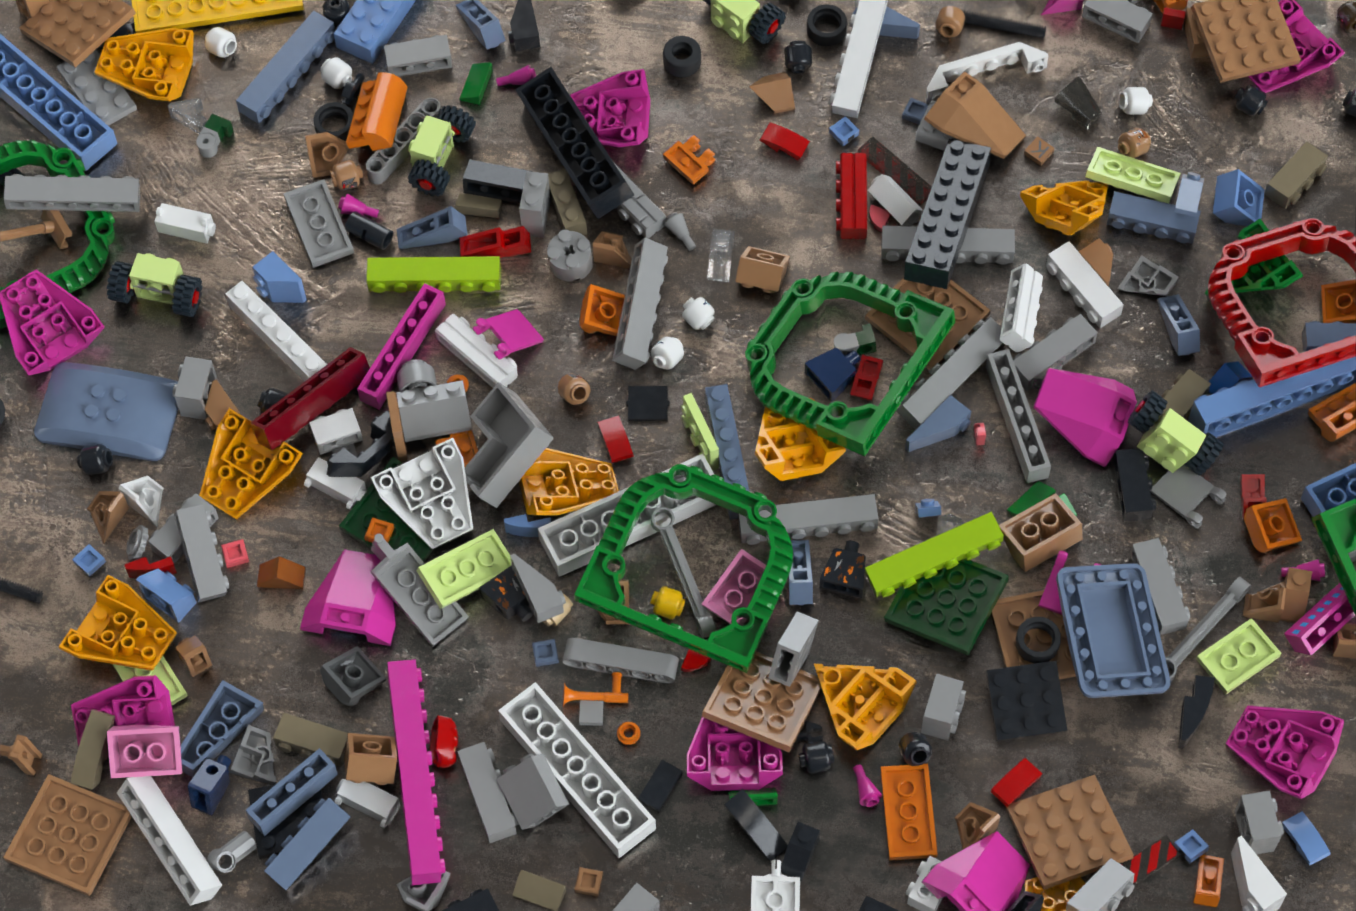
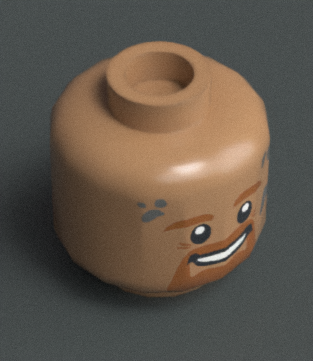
M1133 128L1120 135L1118 149L1125 156L1137 158L1149 151L1151 138L1141 128Z

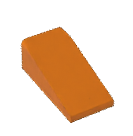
M1204 854L1199 857L1193 900L1195 904L1210 907L1218 906L1224 858Z

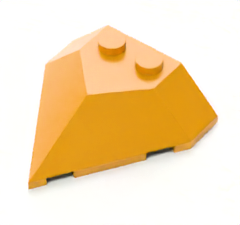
M1087 180L1055 183L1054 188L1034 185L1021 191L1020 197L1035 222L1045 225L1046 228L1061 231L1064 235H1073L1103 215L1109 184Z
M765 407L755 455L764 469L780 481L822 473L846 452V448L818 436L816 430L807 428L805 425L796 423L794 420L785 418L781 414L774 413Z
M814 663L837 735L856 750L870 746L879 739L902 713L917 683L914 678L895 667H889V669H875L874 666L837 665L832 667Z

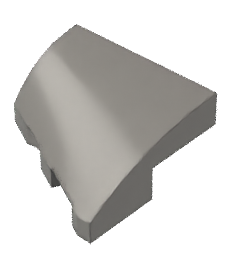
M1141 255L1118 289L1120 291L1167 296L1179 281V277L1163 266H1158Z
M248 725L231 766L230 773L274 785L276 776H274L273 769L274 758L271 752V734Z

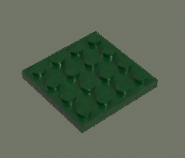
M393 457L382 471L390 467L394 469L404 463ZM373 483L367 489L362 499L356 503L339 525L340 530L371 549L372 542L365 541L364 536L373 517L394 524V530L388 542L393 550L408 543L423 562L434 550L380 498Z
M966 558L958 561L959 564L951 569L944 567L938 570V573L931 578L925 579V577L916 580V584L908 588L900 587L884 616V620L889 624L969 655L1009 581V576Z

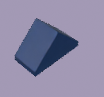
M1239 361L1224 363L1208 381L1211 383L1209 393L1211 395L1215 394L1221 388L1234 387L1240 381H1250L1253 377Z

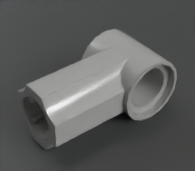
M242 831L221 848L212 850L207 857V862L212 869L228 873L235 868L236 863L257 848L256 843L247 831ZM222 855H224L225 861L220 866L219 859Z

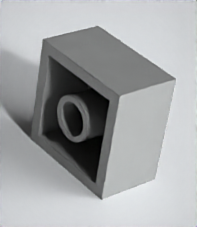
M185 356L184 363L179 366L178 384L174 385L172 395L175 397L176 407L179 408L181 416L205 420L207 418L205 406L212 381L216 379L218 381L212 360Z
M936 674L923 716L921 733L947 741L949 740L950 733L955 734L959 715L962 712L966 691L962 690L964 681Z
M1270 790L1241 795L1234 811L1240 836L1242 835L1256 854L1274 852L1284 833L1282 822L1277 820L1275 813L1278 811L1275 798L1271 797Z

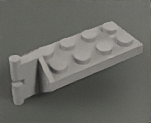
M382 534L375 535L371 551L375 553L381 562L371 570V574L432 647L464 623L469 616L456 601L442 609L439 608L416 571L418 567L425 563L408 543L393 550Z

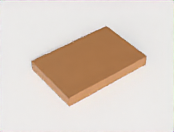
M386 392L398 460L405 462L408 458L396 392Z

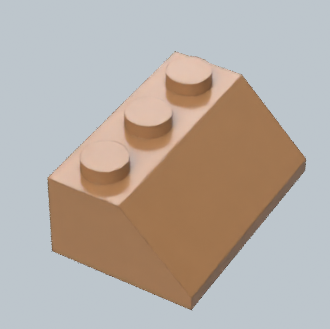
M1056 493L999 525L1004 535L1003 539L1012 557L1025 572L1055 556L1060 550L1063 551L1083 540L1082 523Z

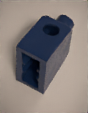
M833 348L805 363V374L829 401L833 402L854 381L856 375L854 365L860 362L861 359L854 350L844 356L838 348Z
M219 755L216 762L206 759L189 782L188 791L192 808L211 816L214 814L230 783L228 768L232 761L227 756Z

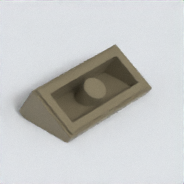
M460 193L455 209L466 215L499 219L503 200Z
M521 870L512 896L551 911H558L566 893V886Z

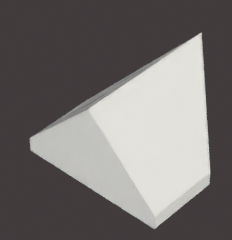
M149 476L121 484L119 491L124 494L127 504L158 527L164 488Z

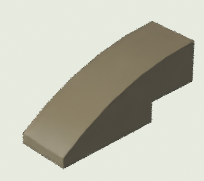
M95 709L91 710L80 741L70 783L91 790L100 784L103 763L108 759L109 753L107 731L114 725V715Z

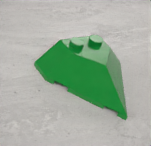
M1258 219L1242 229L1238 239L1242 240L1255 234H1261L1269 231V229L1261 219ZM1285 255L1250 265L1245 276L1231 282L1235 293L1282 289L1303 277V274L1292 260L1289 261ZM1208 288L1205 292L1206 296H1208Z

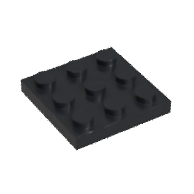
M1057 661L986 670L996 741L1068 731Z
M276 784L249 789L250 806ZM321 789L267 835L264 836L253 824L259 859L270 858L273 853L278 856L284 849L281 847V844L289 835L294 837L300 831L297 826L306 816L310 819L316 811L313 808L322 799Z

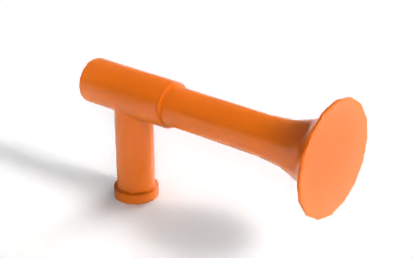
M612 673V692L575 691L568 688L564 682L563 707L567 702L573 700L628 704V693H621L622 673Z

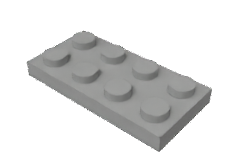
M97 50L92 52L76 68L66 61L56 66L58 72L78 100L108 126L137 110L136 104L122 86L95 75L94 71L100 58Z
M325 179L283 193L313 268L354 253Z

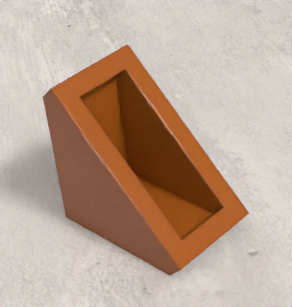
M276 557L259 565L257 587L303 590L306 568L283 557Z

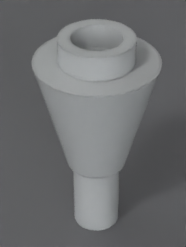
M675 212L669 215L664 226L682 240L689 251L693 250L696 245L689 236L683 213L677 214Z

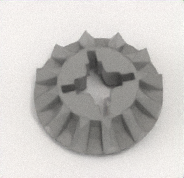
M139 525L130 534L126 553L131 561L140 559L145 551L147 539L149 538L148 528Z

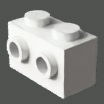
M353 408L341 409L335 414L326 417L320 416L314 419V421L309 422L320 455L330 452L332 449L363 440Z
M929 856L927 862H921L916 872L919 875L916 883L911 882L906 891L908 905L920 911H936L943 898L937 899L921 881L936 864L942 861Z

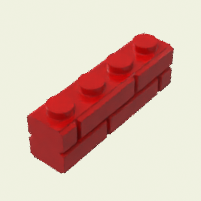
M841 153L840 161H836V174H840V180H836V193H840V199H836V212H840V218H836V231H840L841 239H866L867 154Z

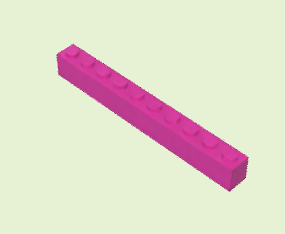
M416 659L387 662V676L412 885L441 883V873H445V860L440 859L439 851H443L442 837H437L436 831L440 829L439 815H434V808H437L436 793L432 794L431 787L435 786L434 772H429L428 766L432 765L431 751L426 749V744H430L429 731L424 730L423 723H427L426 709L421 708V703L425 702L424 689H419L418 682H422L421 668L416 667Z

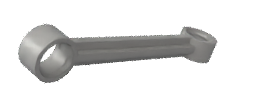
M659 507L652 513L651 526L654 530L661 533L695 616L697 629L703 639L707 638L711 632L716 631L714 621L710 613L707 612V609L702 606V597L673 529L674 514L667 507ZM657 513H666L671 518L670 524L666 527L658 526L655 523V515Z
M1238 577L1232 583L1226 594L1174 651L1168 657H1165L1167 665L1173 671V674L1170 676V683L1174 680L1177 667L1235 603L1240 602L1250 590L1251 584L1242 577Z

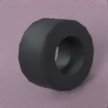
M682 35L673 37L665 44L663 62L668 73L675 77L684 78L698 71L701 65V49L696 40ZM682 53L690 56L684 60L675 58L676 55Z

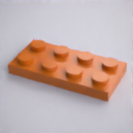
M928 764L881 767L889 861L929 858V856L936 858L938 853Z

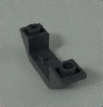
M385 411L381 416H376L371 422L370 437L374 441L366 451H361L357 457L345 448H342L337 454L333 453L327 461L326 475L329 477H362L391 452L393 443L390 413Z

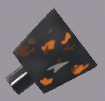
M848 540L846 541L845 549H833L821 574L819 588L862 598L866 556L858 553L860 546L858 542Z
M512 566L480 587L481 597L505 619H510L517 614L524 622L533 616V611L529 607L527 598Z

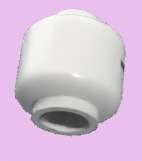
M215 27L206 34L205 47L208 52L218 57H228L234 53L237 47L235 35L226 29Z
M338 57L327 59L321 66V78L334 89L345 87L346 83H351L353 79L352 68Z
M1127 87L1119 96L1120 108L1129 115L1145 114L1153 102L1152 95L1149 94L1145 87Z
M691 297L682 306L685 309L682 317L694 330L700 328L704 330L715 319L713 316L715 313L714 308L702 297L695 300Z
M663 337L651 350V357L655 366L666 370L674 368L684 356L682 343L674 337Z

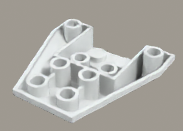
M453 438L432 447L431 451L394 469L390 467L370 477L380 498L431 549L473 530L464 460Z

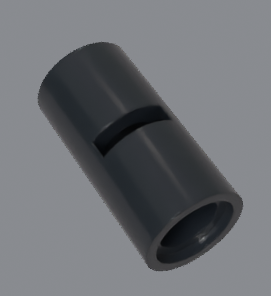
M356 211L349 216L345 224L347 232L382 250L389 246L394 234L389 228Z

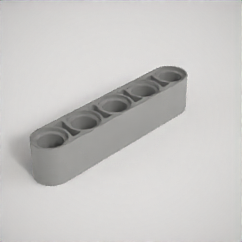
M425 99L397 128L392 148L377 150L367 160L366 171L371 183H383L410 155V152H408L409 144L417 136L418 127L415 126L423 122L426 115L434 118L437 117L441 109L437 99Z
M568 638L562 662L567 666L609 674L620 672L622 676L661 683H674L679 658L667 653L580 638Z

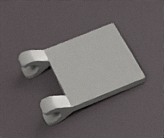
M1185 465L1181 466L1174 473L1168 471L1150 490L1153 495L1184 517L1195 529L1202 525L1203 517L1193 510L1208 495L1218 505L1225 502L1227 495L1223 489L1215 487Z

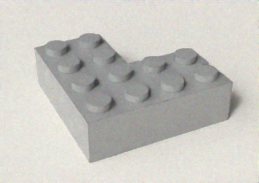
M499 382L470 416L488 440L465 467L467 484L470 485L479 498L496 508L554 439L517 393Z

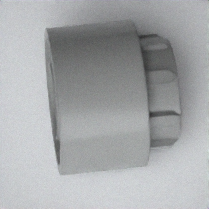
M414 359L407 361L397 373L399 392L437 385L434 368L423 360Z

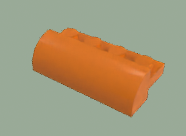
M380 72L376 80L362 83L346 140L349 149L367 145L370 146L372 151L392 148L408 88L401 78L391 73Z
M1356 383L1308 409V415L1322 429L1321 435L1330 442H1334L1356 429Z

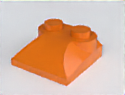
M1356 279L1321 285L1323 323L1336 321L1356 323Z
M590 284L582 301L579 319L580 327L587 333L598 331L617 336L625 295Z
M1286 498L1253 505L1246 509L1244 521L1252 543L1259 552L1266 553L1272 549L1302 541Z

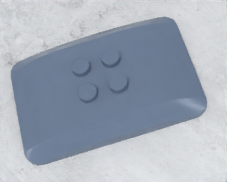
M70 362L59 363L52 371L34 429L35 437L42 443L77 449L102 444L107 449H110L112 455L158 461L166 453L178 412L175 397L172 395L173 387L175 384H178V381L109 367Z
M1134 563L1062 568L1056 576L1058 594L1071 658L1082 694L1088 698L1160 694L1167 691L1170 686V676L1144 568Z

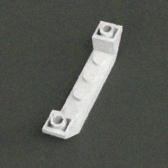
M1017 42L939 65L927 87L926 102L930 103L931 100L937 101L943 91L948 88L947 82H954L964 71L974 76L979 72L991 71L999 66L1012 65L1021 60L1027 74L1040 72L1047 68L1049 56L1044 51Z

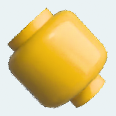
M662 586L659 592H653L650 604L654 605V614L672 620L676 616L680 617L686 599H683L681 591Z

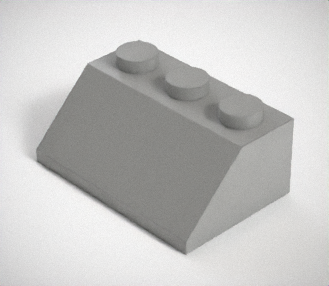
M463 380L396 392L405 442L472 430Z

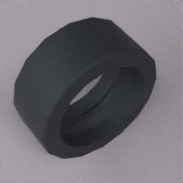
M824 4L817 6L809 13L807 33L814 43L820 46H833L841 42L846 36L847 18L840 8ZM832 18L839 23V29L831 33H824L817 30L814 24L819 19Z
M331 102L324 104L315 112L313 118L315 132H328L346 141L353 119V112L343 103ZM339 115L346 118L347 125L339 131H326L322 127V122L330 116Z
M1032 617L1026 619L1020 625L1016 634L1015 646L1019 655L1028 662L1034 664L1049 662L1056 656L1059 650L1061 633L1053 621L1045 617ZM1032 629L1046 631L1052 638L1050 648L1043 652L1029 649L1024 642L1026 633Z

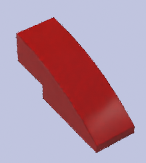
M524 226L505 231L498 227L459 237L461 257L500 256V258L531 253L530 233Z

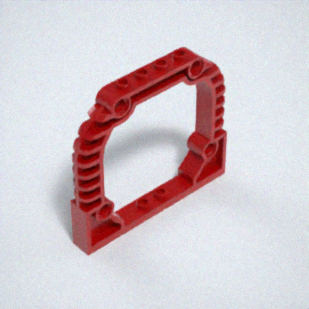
M1310 218L1296 221L1280 228L1277 227L1261 234H1255L1242 240H1235L1223 247L1221 259L1215 265L1209 277L1208 297L1213 309L1222 320L1224 327L1229 331L1231 338L1234 339L1236 352L1259 388L1356 357V335L1298 353L1295 347L1274 340V334L1269 328L1258 327L1235 293L1231 281L1245 276L1250 265L1298 250L1306 254L1331 252L1343 258L1356 273V237L1352 232L1348 230L1338 231L1336 226L1324 225L1320 220Z

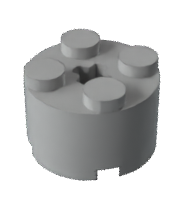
M565 229L560 231L549 242L547 248L549 265L557 278L570 282L579 278L583 279L590 273L593 267V257L590 242L584 235Z

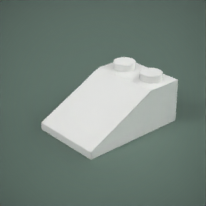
M1241 835L1237 838L1231 851V858L1242 910L1277 911L1287 893Z

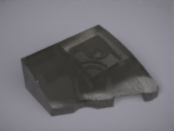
M1080 77L1070 82L1055 97V103L1072 113L1071 118L1087 129L1101 116L1102 112Z

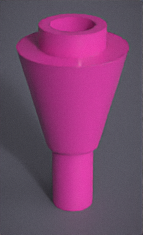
M527 65L508 76L496 78L497 85H523L536 77V72L534 68H530Z
M348 193L346 197L342 196L338 209H342L341 214H352L356 211L362 215L378 217V209L366 206V204Z
M1319 559L1297 565V567H1290L1312 571L1311 580L1321 582L1320 577H1325L1324 563H1319ZM1289 567L1281 568L1282 577L1286 576Z
M856 765L853 767V770L858 780L860 805L873 807L879 803L882 794L871 780L866 777L862 765Z

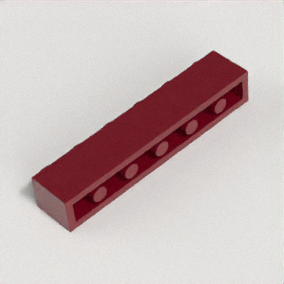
M352 347L348 348L250 422L258 443L273 451L283 441L295 435L301 428L329 409L339 399L346 396L362 382L370 369L365 354Z

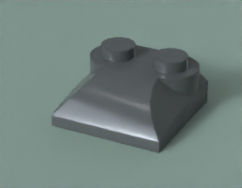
M358 646L323 664L320 669L324 684L341 703L348 706L357 704L362 696L386 681V677Z

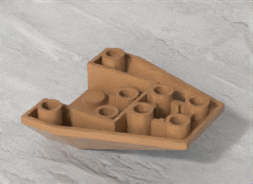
M965 71L943 91L924 118L925 121L942 133L964 142L991 147V154L1003 159L1026 137L1025 133L984 85Z

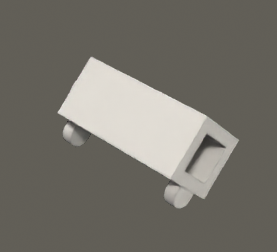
M881 174L873 179L868 191L902 226H912L921 219L923 209L890 176Z
M161 203V206L156 210L154 222L159 233L206 244L210 236H213L215 233L216 225L213 223L211 214Z
M318 457L306 474L307 479L304 482V486L308 488L312 486L346 504V508L351 510L367 491L365 481L357 477H329L326 475L327 461Z
M341 779L336 789L338 796L335 799V803L337 805L344 803L380 821V827L382 828L390 825L401 806L399 798L368 782L354 783L350 780Z

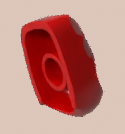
M437 715L432 725L429 751L432 754V764L437 767L448 768L457 761L455 752L459 744L458 732L452 718Z

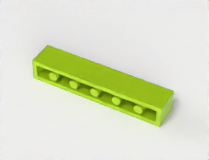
M500 256L367 258V286L369 292L373 291L375 293H383L385 291H395L398 293L406 291L419 292L424 283L442 292H471L473 290L493 292L494 290H501Z
M991 511L865 567V574L876 598L881 595L885 598L894 594L895 589L899 587L908 588L916 584L917 579L922 577L928 579L938 573L937 571L944 567L951 569L959 564L958 561L967 558V560L976 558L980 555V551L985 549L991 551L1001 546V542H1003L1004 535Z

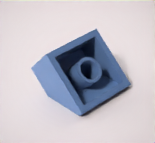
M1239 169L1217 176L1213 214L1225 223L1249 226L1262 218L1265 189Z
M273 251L253 266L255 275L253 278L258 285L256 289L263 298L267 296L272 302L304 303L307 301L302 279Z
M155 569L136 579L144 599L178 623L197 603L193 595L194 591L188 585L183 584L182 586L176 582L177 579L168 571L164 573L160 569Z

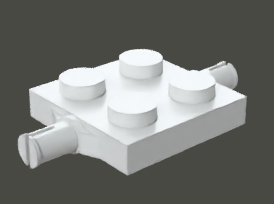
M775 860L771 861V874L752 876L751 911H799L800 877H787L781 874L780 860H777V869H775Z

